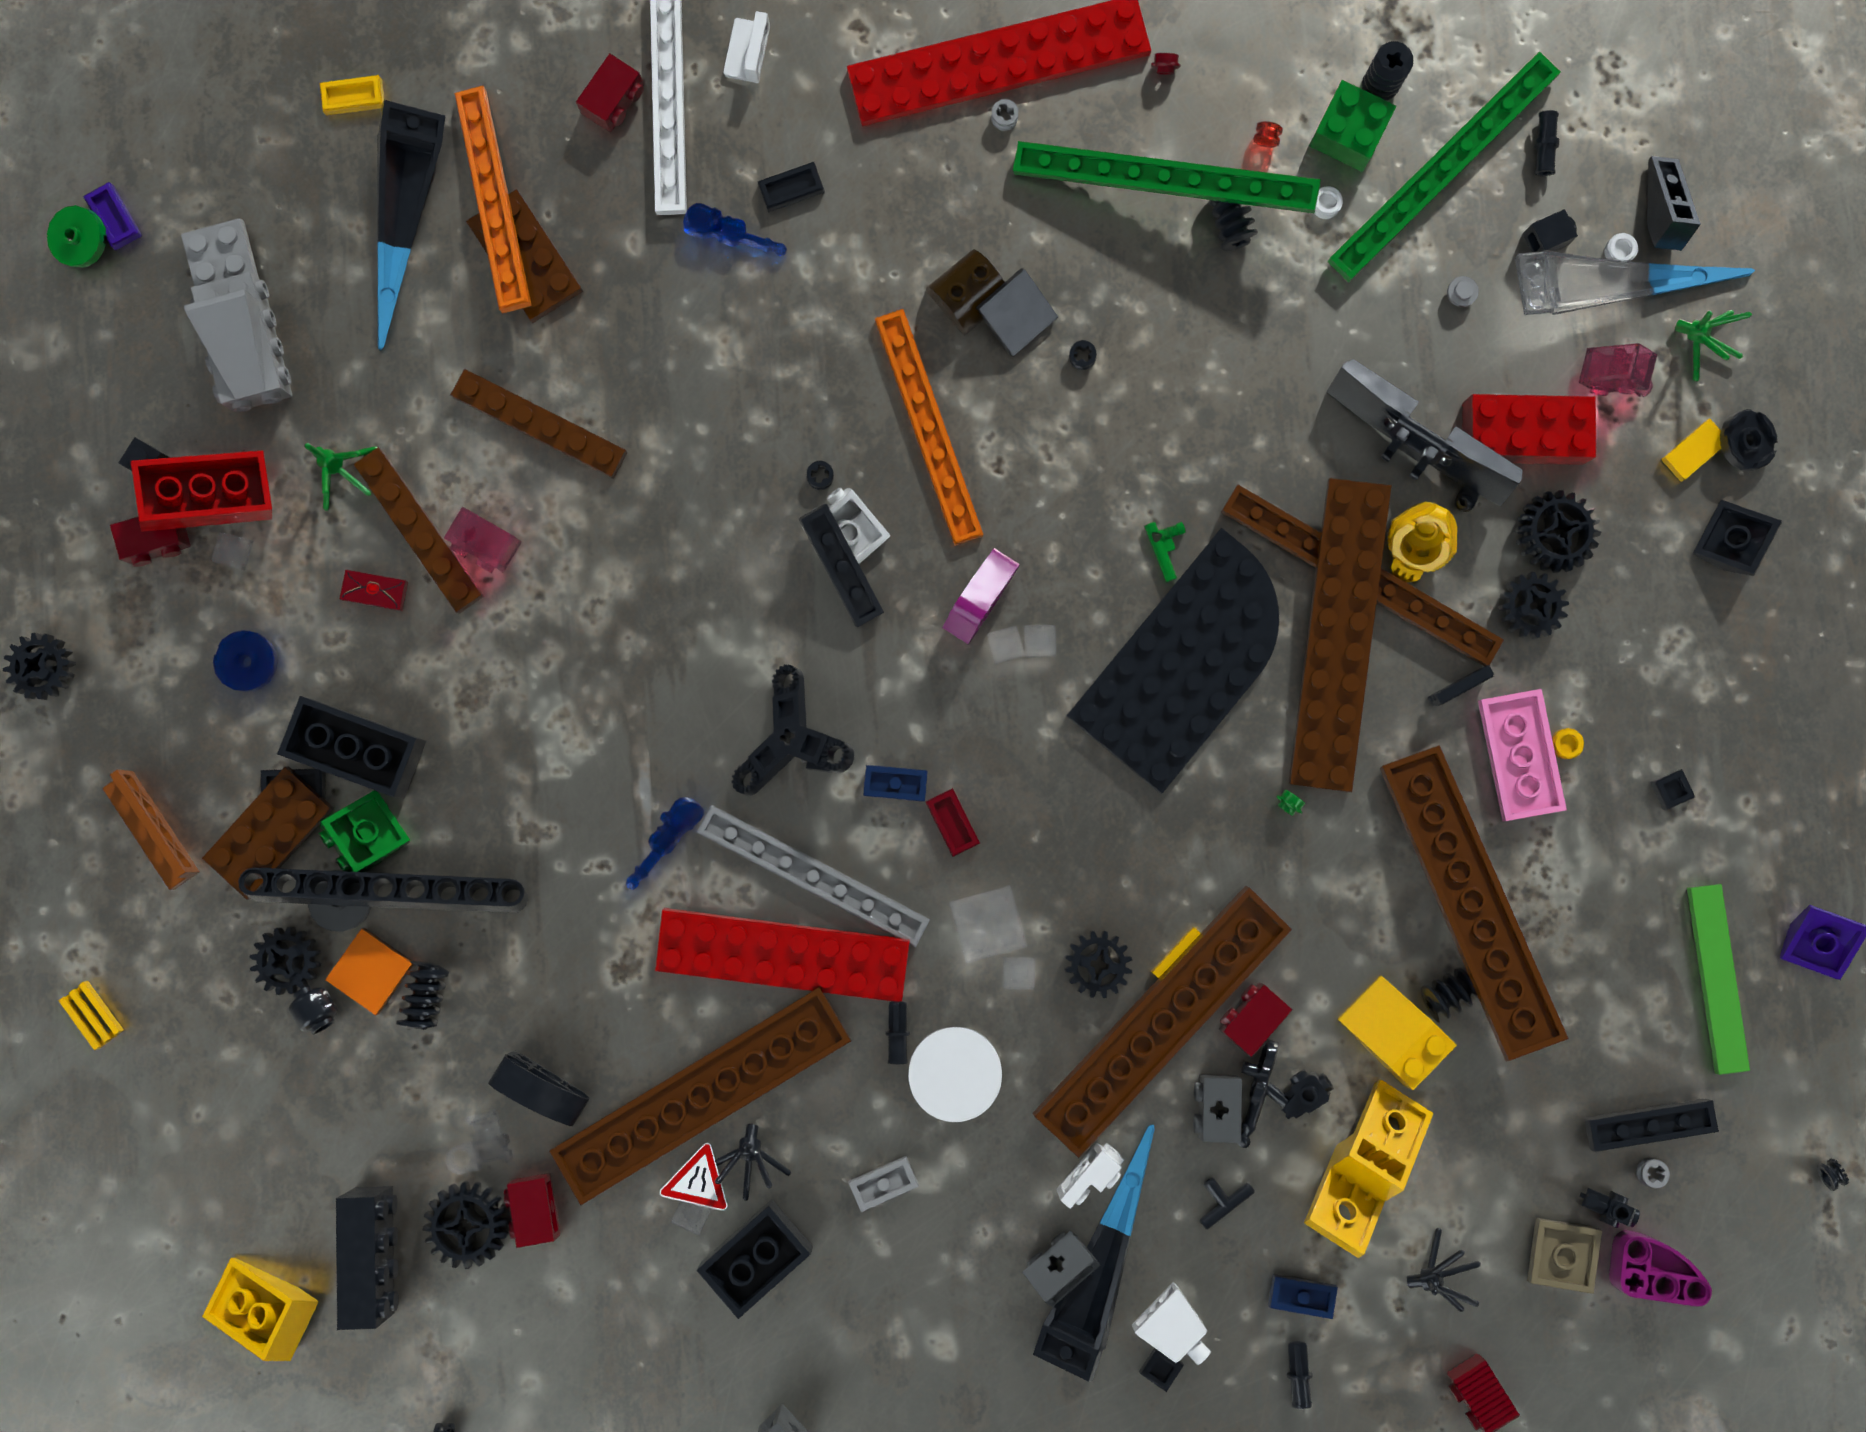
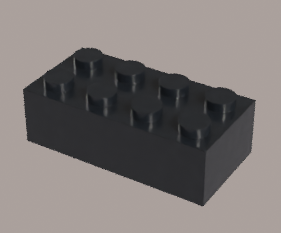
M300 696L277 755L386 795L405 798L426 740L317 700Z
M393 1186L355 1187L336 1198L337 1330L376 1329L390 1318L398 1308L399 1295L397 1291H394V1278L398 1275V1260L394 1259V1246L397 1245L398 1230L397 1227H393V1214L397 1212L398 1200L397 1196L393 1195Z

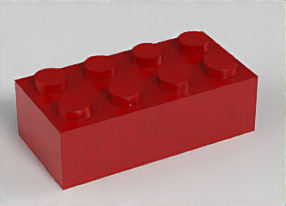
M1472 394L1462 403V430L1513 464L1584 465L1596 458V396Z
M263 450L131 461L141 532L272 520V504Z

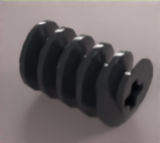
M1398 41L1383 44L1378 49L1363 77L1362 89L1386 101L1392 99L1399 92L1413 67V54L1404 43Z
M1209 200L1210 205L1214 207L1212 214L1215 218H1218L1215 222L1216 228L1220 230L1218 237L1221 241H1224L1221 249L1223 251H1232L1248 245L1251 241L1250 238L1258 233L1257 229H1248V226L1253 224L1255 219L1253 217L1245 218L1244 216L1251 212V206Z
M411 961L412 964L418 966V970L408 971L407 975L416 980L413 983H406L405 987L413 991L412 995L402 996V1000L408 1002L410 1006L399 1009V1012L406 1015L407 1019L397 1020L396 1024L407 1028L426 1030L427 1028L437 1026L438 1020L431 1015L440 1013L441 1008L434 1003L443 1001L444 996L437 991L446 988V983L439 978L448 977L449 971L436 964Z
M1459 967L1456 968L1454 976L1450 973L1444 974L1443 982L1439 979L1433 980L1432 988L1428 985L1421 987L1424 1004L1438 1023H1440L1438 1016L1440 1012L1449 1019L1451 1018L1450 1007H1453L1460 1013L1462 1012L1461 1001H1464L1471 1007L1473 1006L1471 996L1474 995L1478 998L1466 968L1465 970Z

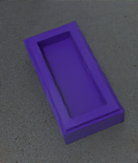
M108 182L83 196L90 210L101 218L106 228L105 237L114 250H118L142 237L113 184Z

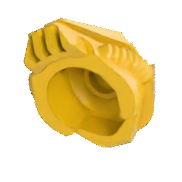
M1425 501L1413 505L1392 519L1393 521L1387 533L1388 549L1393 555L1391 569L1394 576L1406 583L1418 581L1423 572H1435L1439 568L1441 569L1457 553V524L1454 516L1448 509L1436 503Z

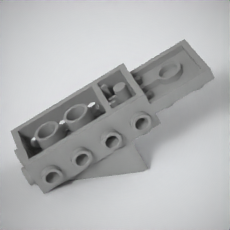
M238 218L181 234L194 287H191L193 299L190 300L191 304L184 305V309L202 344L207 349L208 356L205 357V362L215 380L216 385L212 389L217 402L233 412H245L252 409V407L274 404L282 399L292 397L290 388L291 377L282 357L284 349L280 339L277 337L275 330L277 326L276 319L267 299L269 298V291L265 282L258 277L244 221Z

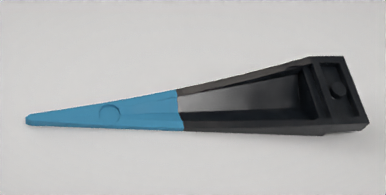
M384 100L382 103L379 132L377 134L379 351L385 345L415 233L442 146L445 115Z
M1154 1125L1148 1126L1106 1212L1087 1245L1088 1250L1099 1262L1100 1266L1053 1306L1043 1323L1033 1352L1034 1356L1088 1382L1093 1381L1102 1352L1106 1349L1155 1130Z

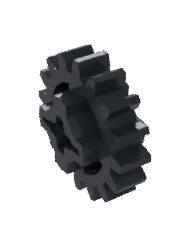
M1530 572L1527 574V577L1523 574L1515 577L1516 583L1511 581L1505 585L1510 592L1500 594L1499 597L1506 602L1498 606V610L1506 611L1507 615L1501 620L1502 622L1510 620L1512 623L1508 629L1510 632L1520 629L1519 637H1526L1530 632L1531 638L1537 639L1540 638L1541 634L1544 637L1551 635V628L1554 630L1561 628L1562 625L1558 619L1567 618L1568 614L1562 611V607L1569 605V601L1561 600V596L1566 593V590L1558 591L1555 588L1559 582L1557 579L1549 583L1547 582L1548 574L1544 573L1537 579L1536 573ZM1536 587L1541 588L1546 593L1538 591ZM1516 596H1517V597H1518V602H1517V605H1516V608H1515V599H1516ZM1536 602L1538 607L1532 610L1529 604ZM1551 604H1552V612H1551V615H1550V614H1549V610H1550V607H1551ZM1521 618L1529 620L1531 625L1524 622Z
M31 633V639L23 636L19 637L20 646L13 644L9 646L14 653L12 656H4V659L10 662V666L4 667L3 672L11 673L6 683L16 685L13 690L15 693L24 694V698L35 699L37 697L40 700H47L48 694L55 697L59 696V687L68 689L69 685L65 682V679L67 677L74 678L75 674L69 672V667L75 666L76 662L68 660L67 657L73 651L63 648L65 645L63 640H54V636L49 634L42 636V634ZM38 647H44L43 649L39 648L36 652L31 651ZM42 681L48 682L45 685L34 687L36 684L40 685Z
M282 927L274 928V935L264 933L262 936L265 942H256L254 944L259 952L258 954L250 955V959L256 960L257 965L250 968V971L259 972L260 975L255 979V982L265 981V991H271L275 988L276 995H282L286 990L289 994H294L298 990L297 986L300 989L309 986L306 979L312 980L317 978V975L312 970L313 968L321 967L322 963L315 961L314 958L321 954V950H312L316 940H305L307 935L305 930L299 931L296 934L295 927H287L285 931ZM281 940H289L296 943V945L288 947ZM285 955L289 957V959L286 961L287 966H283L282 962L285 961ZM281 974L290 981H281L275 977Z
M1092 930L1089 935L1090 939L1086 940L1084 936L1079 935L1078 938L1081 944L1077 946L1071 943L1069 945L1074 953L1073 955H1065V959L1071 961V966L1064 969L1065 972L1074 974L1069 980L1070 984L1080 983L1078 992L1082 993L1087 988L1089 989L1090 998L1095 997L1096 991H1100L1102 998H1107V990L1111 989V991L1117 994L1119 993L1116 986L1118 983L1127 985L1123 975L1132 974V970L1126 967V963L1132 961V957L1123 955V952L1128 947L1125 944L1117 946L1118 936L1115 935L1111 940H1108L1107 931H1103L1101 936L1097 937L1095 931ZM1096 943L1094 951L1088 955L1081 954L1086 947ZM1108 946L1117 954L1119 963L1113 962L1108 956ZM1101 955V960L1106 963V967L1100 968L1098 973H1095V968L1090 963L1092 960L1096 961L1098 956ZM1078 966L1086 968L1089 973L1088 982L1081 977ZM1110 973L1116 974L1110 982L1100 985L1102 978Z

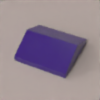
M1809 905L1790 923L1780 958L1841 980L1866 938V925Z

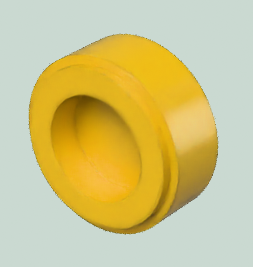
M1565 728L1556 731L1552 735L1556 757L1565 760L1573 759L1583 751L1584 740L1578 731Z

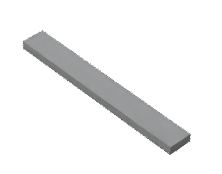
M713 805L710 806L697 831L700 835L897 938L910 940L909 944L914 947L917 946L930 919Z

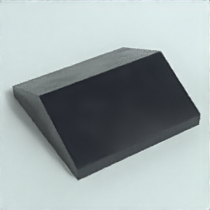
M1721 500L1693 553L1724 571L1754 576L1782 524V520Z

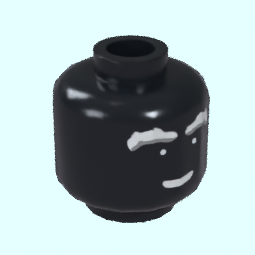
M306 986L294 993L293 997L295 1000L289 1006V1013L301 1031H311L314 1035L327 1029L335 1022L334 1017L337 1014V1007L324 988L312 989L311 986Z

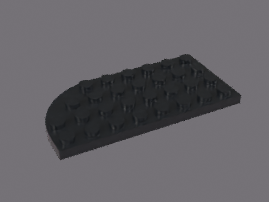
M1221 528L1066 715L1067 718L1160 794L1167 789L1253 684L1273 653L1279 631V606L1274 586L1263 565L1244 545Z

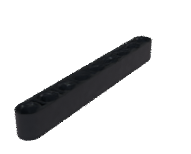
M249 868L240 875L238 880L240 890L250 899L256 902L515 913L521 911L528 901L527 893L519 881L504 878ZM262 878V887L252 892L250 887L253 881ZM289 880H296L295 888L288 893H283V885ZM328 882L325 892L322 894L314 893L315 886L318 883ZM360 883V889L356 894L346 895L349 885ZM385 884H391V893L386 897H379L378 891L380 887ZM424 886V893L420 897L410 898V891L413 887ZM455 887L456 894L453 898L448 900L441 898L444 889ZM480 888L488 890V895L484 900H473V894L476 890ZM515 889L520 892V896L516 901L510 903L504 901L505 894L508 891Z

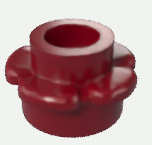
M1156 53L1151 67L1157 69V74L1173 75L1175 69L1181 67V64L1178 63L1179 55L1175 53Z

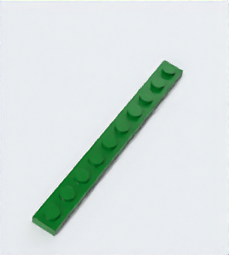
M1539 51L1327 262L1349 283L1558 77L1561 71Z
M1018 141L1013 166L1015 175L1313 214L1316 211L1321 179Z

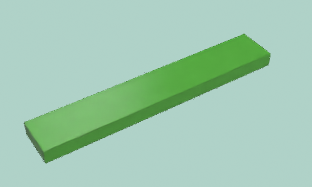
M1722 884L1688 887L1687 894L1714 1072L1721 1075L1750 1071Z

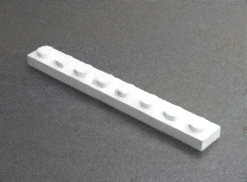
M650 0L655 212L657 215L687 214L682 0Z

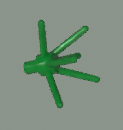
M1729 310L1710 320L1713 312L1708 311L1701 320L1695 319L1693 323L1680 319L1677 321L1675 331L1688 335L1687 339L1693 341L1694 381L1697 382L1700 379V343L1706 345L1724 360H1729L1730 356L1728 354L1738 359L1743 357L1742 353L1711 337L1710 334L1712 327L1750 318L1752 316L1751 312L1733 315L1734 311Z
M309 443L304 445L316 457V463L322 469L323 509L325 511L329 510L332 474L339 473L365 495H371V491L342 467L343 460L367 455L378 448L377 446L335 453L331 449H323L320 446L315 448Z

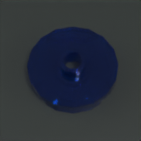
M245 630L233 632L222 639L217 646L219 648L213 658L215 674L222 684L233 690L243 692L259 690L267 685L276 673L278 664L276 649L269 639L259 633ZM246 657L251 658V664L248 667L244 666V659Z

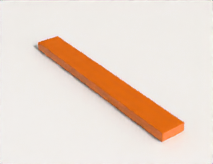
M482 85L456 92L454 94L499 310L503 314L530 307L532 305L487 91Z
M904 309L875 318V323L953 544L957 546L983 537L981 526Z

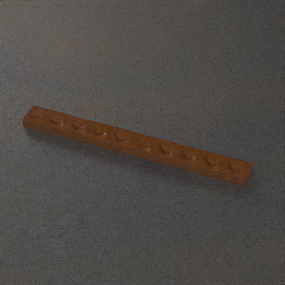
M1238 484L1221 513L1316 568L1321 532ZM1381 568L1376 604L1485 667L1491 664L1504 639Z

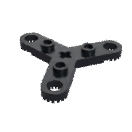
M784 664V666H780V669H776V674L772 676L774 677L772 680L774 696L772 697L774 732L748 756V759L741 766L737 767V770H734L735 774L732 775L733 780H731L733 788L746 796L756 794L794 757L836 773L845 772L854 761V750L850 744L806 727L804 676L800 669L792 665ZM792 674V684H789L790 687L787 686L785 688L784 680L786 676ZM791 733L795 734V737L790 740V744L786 743V740L791 737ZM838 749H843L842 761L839 760V763L834 764L833 756ZM751 772L752 782L747 787H744V778Z

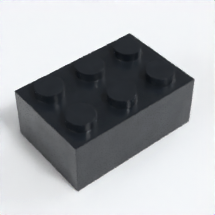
M771 1199L700 1263L696 1271L739 1319L811 1255L813 1246Z

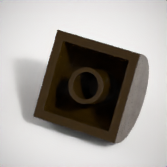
M973 249L927 286L926 292L965 336L984 320L976 307L1005 281L991 262L979 251Z

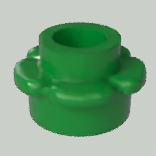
M1287 789L1283 791L1281 796H1276L1280 800L1277 806L1291 816L1295 812L1303 813L1301 809L1306 803Z

